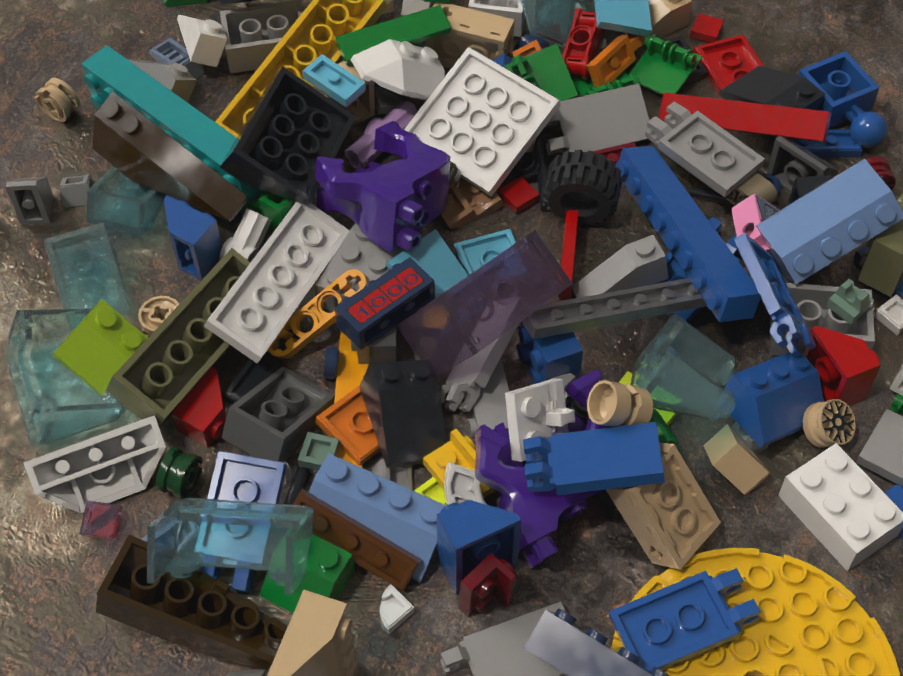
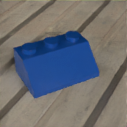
M788 352L733 374L717 402L762 448L802 430L803 416L808 406L813 403L824 402L819 371L804 355L796 358Z
M467 500L460 504H449L437 514L438 562L456 595L460 594L461 581L490 553L498 560H506L513 569L518 567L521 519L518 514L472 500Z

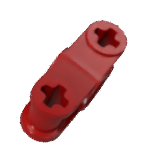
M577 8L575 11L573 24L562 57L570 75L582 76L583 79L589 80L590 74L586 65L595 58L605 29L597 28L596 12L584 11L583 8Z

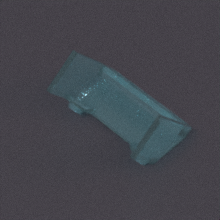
M201 498L177 500L147 526V583L154 584L165 572L171 573L172 577L186 578L192 576V572L197 571L201 566L269 571V577L276 580V584L285 586V594H293L305 577L313 529L314 510L300 505Z

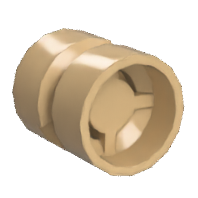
M602 380L597 382L589 393L587 411L593 423L608 427L649 423L653 413V400L651 394L645 388Z

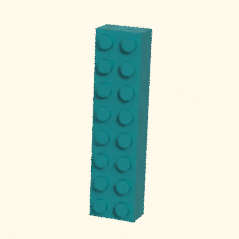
M108 45L81 63L85 75L83 79L91 95L89 97L90 102L97 110H99L112 91L247 195L249 199L239 211L243 215L246 211V206L264 192L263 190L245 185L220 168L236 140L234 135Z

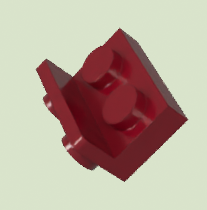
M490 553L461 581L458 609L469 618L476 610L482 612L491 603L494 596L508 607L513 602L517 580L513 567L506 560H498Z

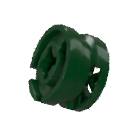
M177 447L171 448L163 458L156 477L157 490L164 493L171 491L174 497L182 500L189 498L193 493V490H190L193 484L197 485L201 477L203 468L198 467V463L202 464V457L193 453L186 455L182 449Z

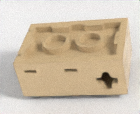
M446 2L434 3L433 7L441 5L452 28L448 34L426 40L425 47H429L437 53L438 60L443 67L451 69L468 47L490 60H495L504 53L511 59L513 58L515 19Z
M659 442L664 483L606 489L651 563L681 570L721 521L675 444Z

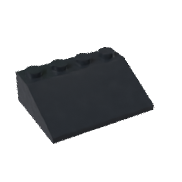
M282 66L266 86L220 168L245 185L308 206L321 185L315 179L317 157L335 158L356 117Z

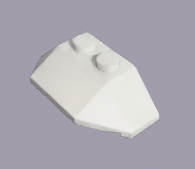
M389 39L355 54L351 58V62L361 79L368 82L372 80L383 88L422 100H427L446 76L445 70L438 60V55L433 49L415 46L407 41L399 42Z
M154 415L24 462V466L35 495L78 513H83L91 510L96 505L102 506L145 490L166 445Z

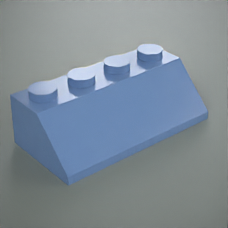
M863 159L757 224L756 227L784 276L794 284H798L903 219V211L890 188L867 160Z
M328 453L312 482L309 493L422 559L411 578L421 583L437 550V514L446 505Z

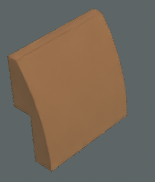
M460 177L456 186L448 191L445 210L440 215L450 229H455L491 214L504 206V203L496 191L491 197Z

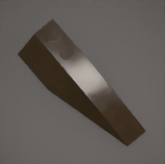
M113 91L94 115L92 149L133 182L150 187L177 200H183L188 204L232 222L248 201L249 197Z
M128 535L97 592L96 613L189 649L268 671L288 627L277 618H270L258 610V605L250 599L246 598L244 600L231 591L230 586L221 579L215 580L205 573L203 567L195 561L131 535Z

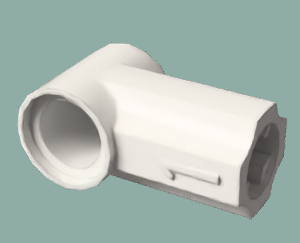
M246 209L234 237H230L224 243L220 252V260L233 248L251 262L260 251L259 247L272 220L257 212Z

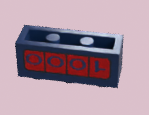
M409 257L402 263L393 265L387 273L378 279L368 282L362 290L353 296L344 298L335 307L337 327L362 350L435 299L434 279Z

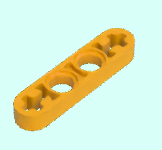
M356 269L343 273L289 318L268 348V351L273 356L281 359L293 357L336 322L335 311L332 313L325 312V300L334 296L339 304L344 299L338 293L339 289L346 292L345 296L351 297L370 282L369 278ZM354 278L359 281L360 289L358 291L350 289L352 287L350 281ZM306 316H311L314 320L312 330L307 333L301 332V320ZM290 329L300 337L299 340L292 337L294 334L290 332ZM280 338L287 340L285 343L286 350L277 349L280 346Z

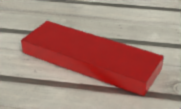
M579 210L566 211L558 292L559 300H569L571 296Z

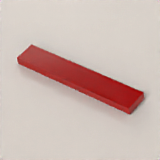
M664 93L659 119L664 121L665 117L669 114L666 112L667 107L675 101L686 108L691 115L698 110L724 130L826 143L832 114L828 111Z

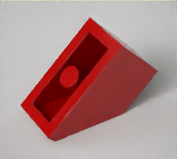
M211 367L172 413L177 431L207 448L214 440L222 437L226 422L222 387L217 369Z

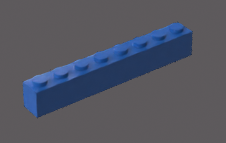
M655 147L622 148L620 159L616 163V167H619L621 170L622 182L718 321L726 322L753 318L761 298L755 283Z

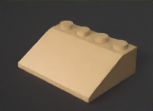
M303 590L267 676H357L359 663L356 662L357 649L353 646L355 634L351 633L353 620L349 618L347 603Z

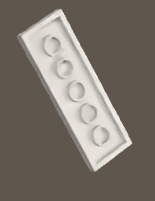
M296 202L208 318L204 327L258 363L332 259L350 230L312 203L307 206Z

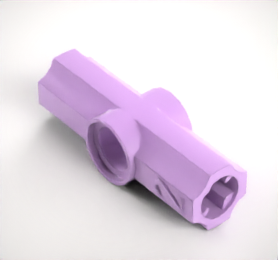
M407 100L399 104L383 119L379 117L372 119L368 123L364 135L345 150V157L351 166L355 169H364L368 166V163L381 155L382 151L374 149L376 129L391 121H395L404 130L418 112L415 105Z

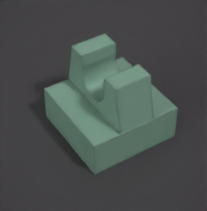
M848 279L828 299L826 306L852 325L872 307L874 299L869 296L868 292L862 291L854 285L852 280Z
M307 432L298 458L299 467L308 468L311 474L316 475L328 453L337 456L340 440L334 437Z

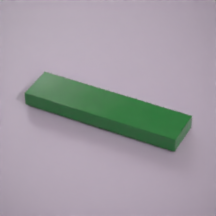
M437 5L337 36L336 45L347 66L353 64L351 62L353 55L389 39L399 42L407 41L413 45L451 32L452 27L441 5Z

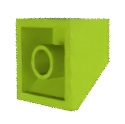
M101 299L51 356L102 397L107 392L106 389L112 376L148 337Z

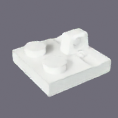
M553 378L505 393L512 460L520 462L526 460L523 439L541 436L547 440L553 434L568 433L567 424L575 423L574 409L566 408L563 379Z

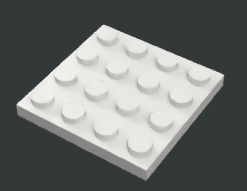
M468 47L404 130L416 134L423 143L450 155V161L456 164L460 170L461 178L492 197L561 104L557 98Z

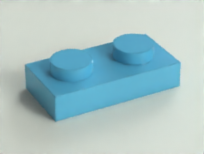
M323 54L302 71L303 79L345 107H348L366 91L364 81Z

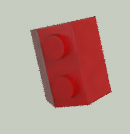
M820 326L813 327L811 334L816 347L810 350L805 346L803 355L819 371L825 402L831 399H840L847 403L848 406L866 400L881 367L877 354L870 350L863 339Z

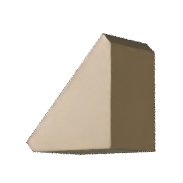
M726 424L703 445L712 465L744 495H748L771 474L729 424Z

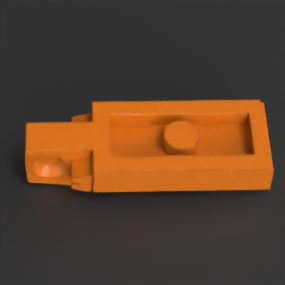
M623 33L586 65L594 87L605 85L607 82L611 83L636 60L634 51L644 43V36Z

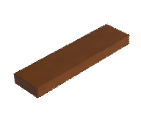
M304 489L299 492L284 520L290 525L293 524L353 554L354 563L401 591L405 590L422 560Z

